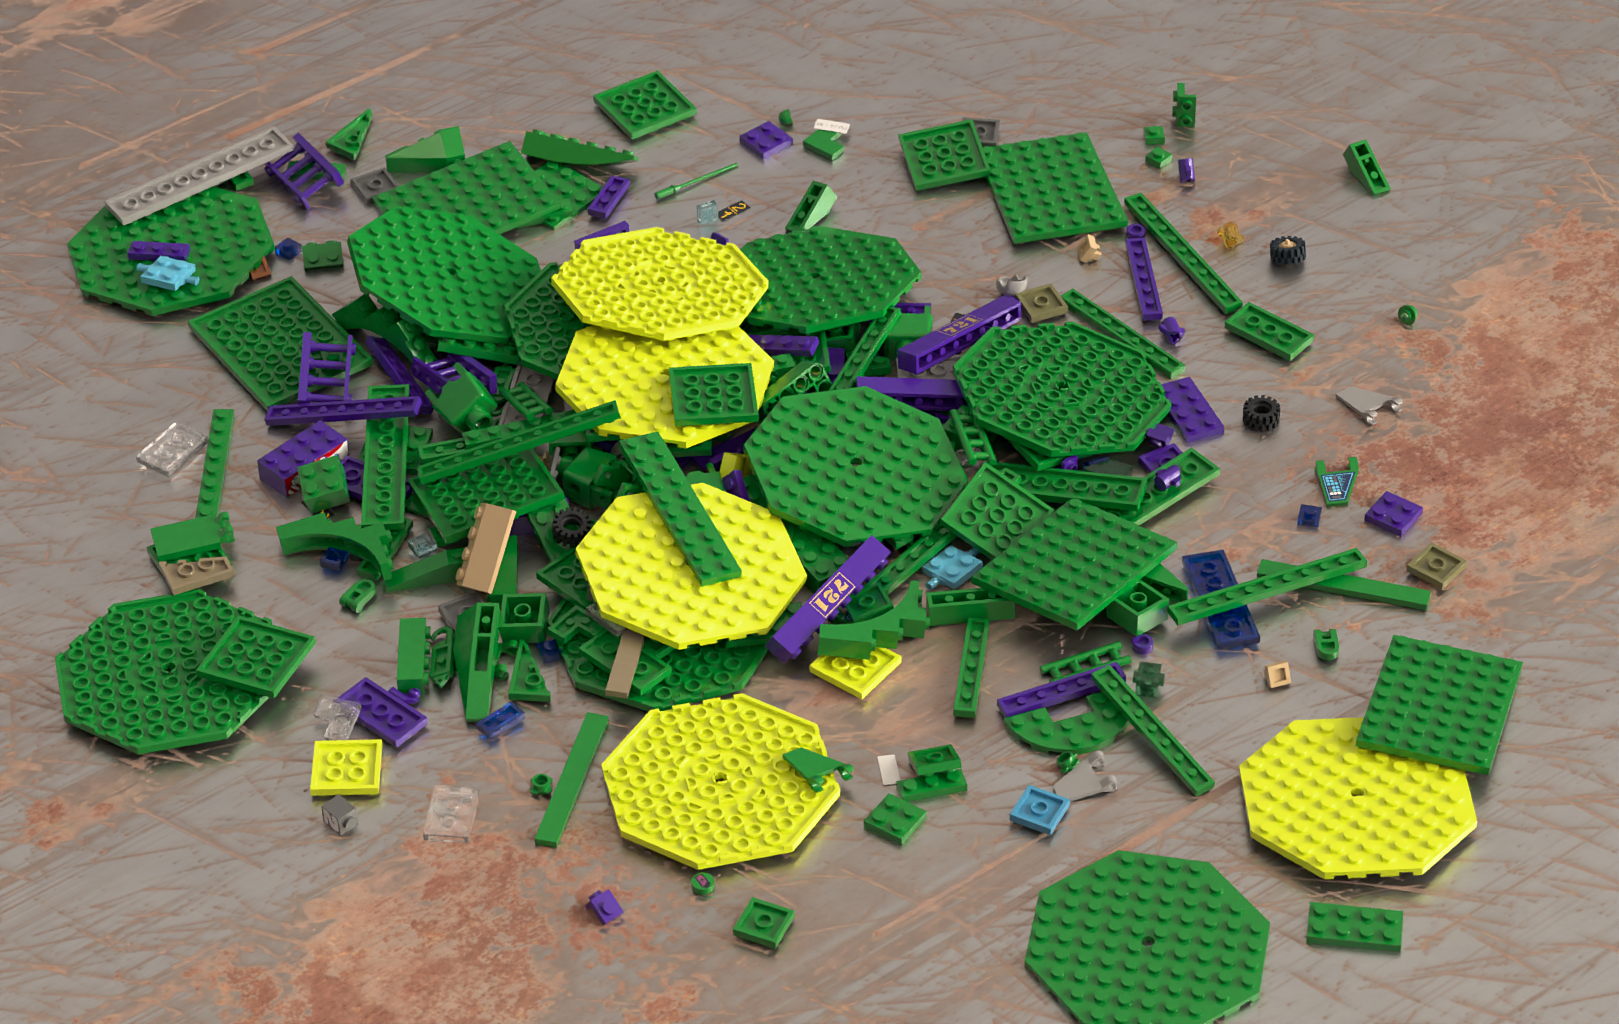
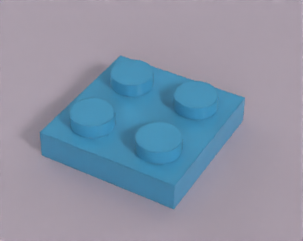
M1028 785L1009 814V820L1051 835L1069 808L1070 799Z

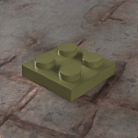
M1052 283L1025 290L1015 295V299L1021 302V309L1031 323L1068 313L1067 304Z
M1431 542L1407 564L1406 571L1443 590L1466 568L1467 560Z

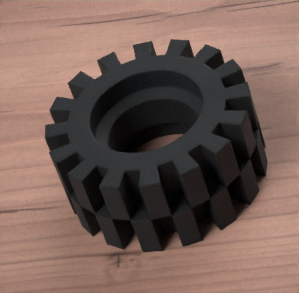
M1258 395L1254 396V399L1252 397L1248 398V401L1246 400L1243 405L1242 420L1244 425H1248L1249 429L1254 427V431L1262 429V432H1265V429L1270 431L1272 427L1276 428L1280 420V404L1277 403L1276 399L1271 400L1272 397L1270 396L1265 398V395H1261V398H1258Z
M567 507L566 511L563 509L559 510V513H556L555 518H553V538L557 539L558 544L563 542L562 546L564 547L567 544H570V548H573L574 544L578 546L591 530V519L587 513L584 514L582 509L577 512V508L573 507V511H571L570 507ZM568 524H573L578 526L580 529L570 531L565 529L564 526Z

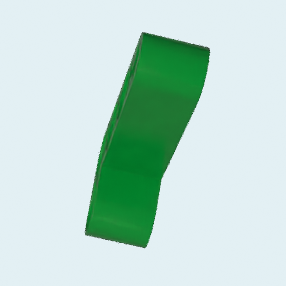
M801 361L765 390L764 399L758 414L767 416L784 396L800 395L805 391L808 393L828 391L832 383L824 367L813 361Z

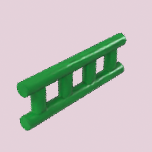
M519 382L515 388L509 390L500 388L498 391L528 421H532L534 416L544 412L547 415L553 413V408L524 382Z
M952 409L950 416L969 464L975 465L977 460H988L990 466L996 465L997 460L985 430L976 424L971 411L970 415H959L956 409ZM962 423H973L974 427H963ZM967 435H978L979 439H968ZM972 448H983L984 452H973Z
M1120 641L1042 665L1039 669L1041 674L1050 673L1054 679L1049 680L1050 683L1117 662L1121 667L1132 663L1129 655L1121 657L1117 650H1121L1122 645ZM1109 653L1113 660L1101 663L1098 657ZM1089 660L1093 666L1082 670L1078 663ZM1069 666L1074 672L1062 676L1058 669Z

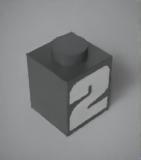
M339 794L321 806L323 821L340 835L358 824L356 808Z

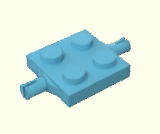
M160 256L152 265L141 263L137 265V271L144 272L140 276L141 283L173 291H176L185 283L199 284V277L191 276L196 271L195 264Z
M952 545L947 547L922 566L923 574L932 578L925 583L926 588L931 591L940 584L954 590L983 568V561L975 558L980 551L974 547L967 552Z

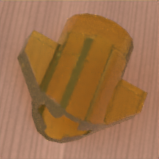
M1234 222L1225 223L1223 228L1219 227L1217 230L1218 235L1223 239L1224 245L1228 249L1235 247L1244 240V236L1238 233V226Z

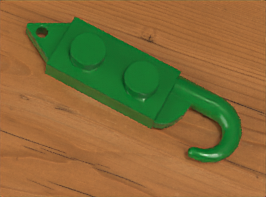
M504 363L494 370L497 376V393L491 396L497 404L506 401L498 391L500 388L510 389L516 370L513 369L511 363ZM504 407L498 411H493L490 415L492 417L500 416Z
M447 626L437 629L431 636V641H435L438 635L446 633V640L432 647L429 677L440 688L445 685L449 678L453 677L455 658L453 646L455 632L451 627Z

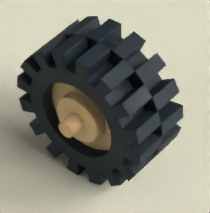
M1281 236V239L1275 238L1270 243V259L1277 265L1281 263L1282 266H1285V264L1291 266L1292 263L1296 265L1298 262H1303L1306 259L1305 240L1297 236L1293 238L1291 236L1287 238Z

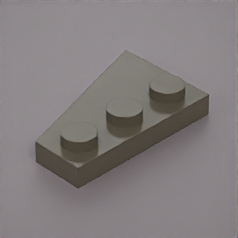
M227 556L200 558L198 562L187 563L186 560H178V563L167 564L166 561L159 562V568L173 596L234 577V570Z

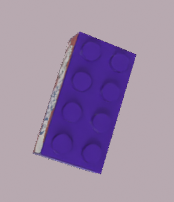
M319 420L258 459L259 478L288 498L301 489L297 467L335 455L341 461L346 455L349 456L348 440Z

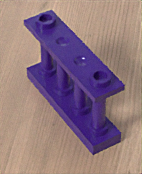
M298 132L293 136L296 143L293 151L286 153L273 164L270 162L264 163L266 166L264 170L269 177L274 176L293 195L295 202L299 206L303 205L309 210L311 207L306 200L309 196L328 182H334L338 187L345 182L339 171ZM304 153V157L285 172L281 173L278 170L298 154ZM308 163H314L313 168L293 183L288 180V178ZM324 173L321 179L302 193L297 189L316 174Z
M303 332L298 404L352 400V394H348L351 355L355 356L356 343H352V335H348V345L315 343V341L311 340L312 332ZM315 351L347 353L346 362L314 360L310 355L315 353ZM313 368L346 370L345 379L313 377V375L309 374V370H313ZM312 385L344 387V396L311 394V392L307 391L308 387H312Z
M448 353L446 358L427 364L417 357L412 358L413 366L411 371L413 376L439 395H441L442 387L447 382L456 381L461 377V375L445 378L458 373L453 367L456 362L480 380L491 395L497 393L496 374L471 356ZM445 366H450L449 368H445V369H442V370H439V371H435V369H439V368H442V367H445Z

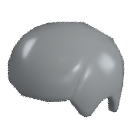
M1014 275L1012 278L999 277L996 281V287L1002 295L1006 293L1015 298L1017 293L1026 290L1028 279L1027 276H1024L1020 280L1018 275Z

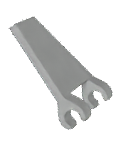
M1353 386L1336 394V398L1360 414L1370 426L1377 423V420L1374 419L1377 416L1375 410L1386 404L1395 413L1402 411V407L1399 405L1403 401L1399 397H1391Z
M1099 750L1092 753L1053 785L1055 794L1068 798L1071 802L1103 791H1116L1117 780L1115 776H1107L1099 782L1092 768L1104 766V754L1102 751Z

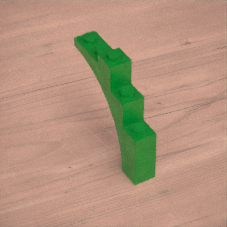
M363 294L332 314L336 322L344 330L360 328L380 335L396 346L412 363L413 357H417L425 364L438 360L419 333L422 331V328L418 324L412 325L406 320L400 319L393 308L388 310L382 306L378 309L369 295Z
M324 512L276 527L284 555L310 550L347 552L371 563L380 572L384 581L392 579L390 570L394 569L391 557H388V552L391 551L389 542H392L393 539L390 530H385L383 522L361 528L360 524L356 525L354 517L332 523L331 519L327 520Z
M911 580L909 590L903 600L895 608L881 616L851 624H820L817 655L870 660L871 651H875V647L897 649L898 640L902 641L903 636L924 638V631L929 630L930 617H926V608H922L923 590H919V581Z

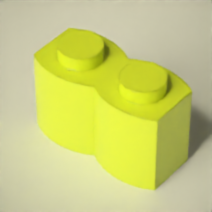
M724 452L719 471L721 477H725L733 470H741L743 478L751 475L752 470L749 465L748 456L740 453Z

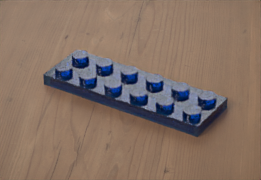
M1224 549L1182 556V564L1196 597L1238 584ZM1247 605L1205 617L1218 650L1260 643L1259 632Z

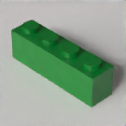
M510 535L508 537L492 594L486 593L487 602L499 603L500 610L503 594H518L517 535Z
M983 588L926 593L927 617H930L929 626L967 623L968 618L990 619V621L1015 619L1014 602Z
M400 618L397 687L403 694L409 693L411 688H416L420 691V695L425 694V685H429V672H426V670H430V658L427 655L431 654L430 641L427 642V639H431V626H427L426 618Z

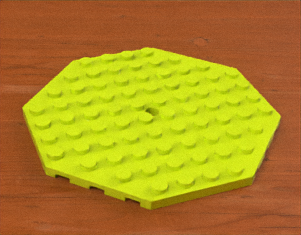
M654 227L583 240L581 247L575 249L570 255V260L568 262L565 261L559 268V273L551 277V285L583 323L662 341H672L676 338L692 337L697 334H709L713 331L739 327L768 289V280L735 244L727 243L724 246L716 244V240L701 237L700 240L690 238V234L677 231L674 234L664 232L663 228Z
M592 325L576 331L555 385L556 392L577 413L616 400L621 418L593 428L599 436L607 437L608 434L620 435V439H628L658 431L665 444L666 442L678 444L679 448L686 449L749 423L675 426L669 367L751 363L759 411L764 399L765 390H767L771 372L774 368V360L740 327L713 331L709 334H697L692 337L676 338L672 341H662Z
M705 483L692 484L691 487L741 568V577L701 587L646 492L617 497L576 547L575 555L581 563V569L586 581L590 585L593 599L597 602L600 616L678 650L686 649L687 645L699 643L702 646L717 643V640L728 638L730 641L746 638L747 634L758 633V635L767 634L807 579V574L780 517L770 513L767 508Z
M742 693L733 695L731 699L721 700L719 697L703 700V704L690 706V703L672 706L671 710L660 711L659 709L650 710L601 764L621 837L697 870L793 852L840 796V788L836 782L834 772L822 776L824 783L820 785L824 789L815 793L808 781L782 758L783 754L801 747L828 757L823 739H821L818 725ZM722 778L725 779L724 781H718L716 783V780H720Z
M1364 717L1294 720L1239 765V777L1242 783V793L1246 804L1251 838L1323 879H1334L1335 875H1347L1348 878H1365L1367 874L1379 873L1380 877L1399 876L1401 872L1423 875L1477 826V818L1465 770L1356 747V739Z

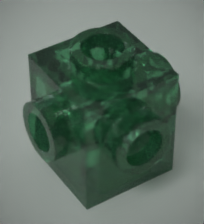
M1139 662L1138 670H1134L1133 683H1136L1137 696L1158 698L1159 686L1163 687L1165 681V673H1161L1162 664Z

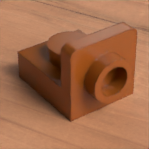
M265 256L262 259V264L256 270L253 269L249 273L252 281L271 276Z

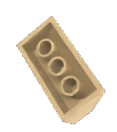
M481 503L476 508L474 513L475 524L468 533L469 544L462 553V560L464 561L462 567L456 573L457 586L480 593L492 594L516 511L487 503Z

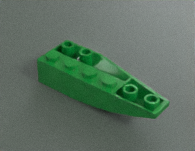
M533 129L532 132L526 131L521 154L576 166H612L638 162L639 160L638 157L633 156L634 152L623 150L620 153L615 151L616 148L605 146L604 149L598 148V144L587 141L585 145L579 143V139L569 137L567 140V138L553 133L549 136L548 133Z
M477 602L457 617L453 653L466 722H488L500 632L499 603Z

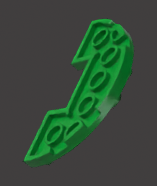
M1100 692L1086 696V703L1091 710L1089 713L1053 722L1044 707L1004 718V726L1018 741L1023 740L1030 744L1032 749L1047 754L1049 751L1062 753L1071 751L1077 755H1082L1100 750L1113 743L1114 738L1126 730L1129 721L1105 694Z

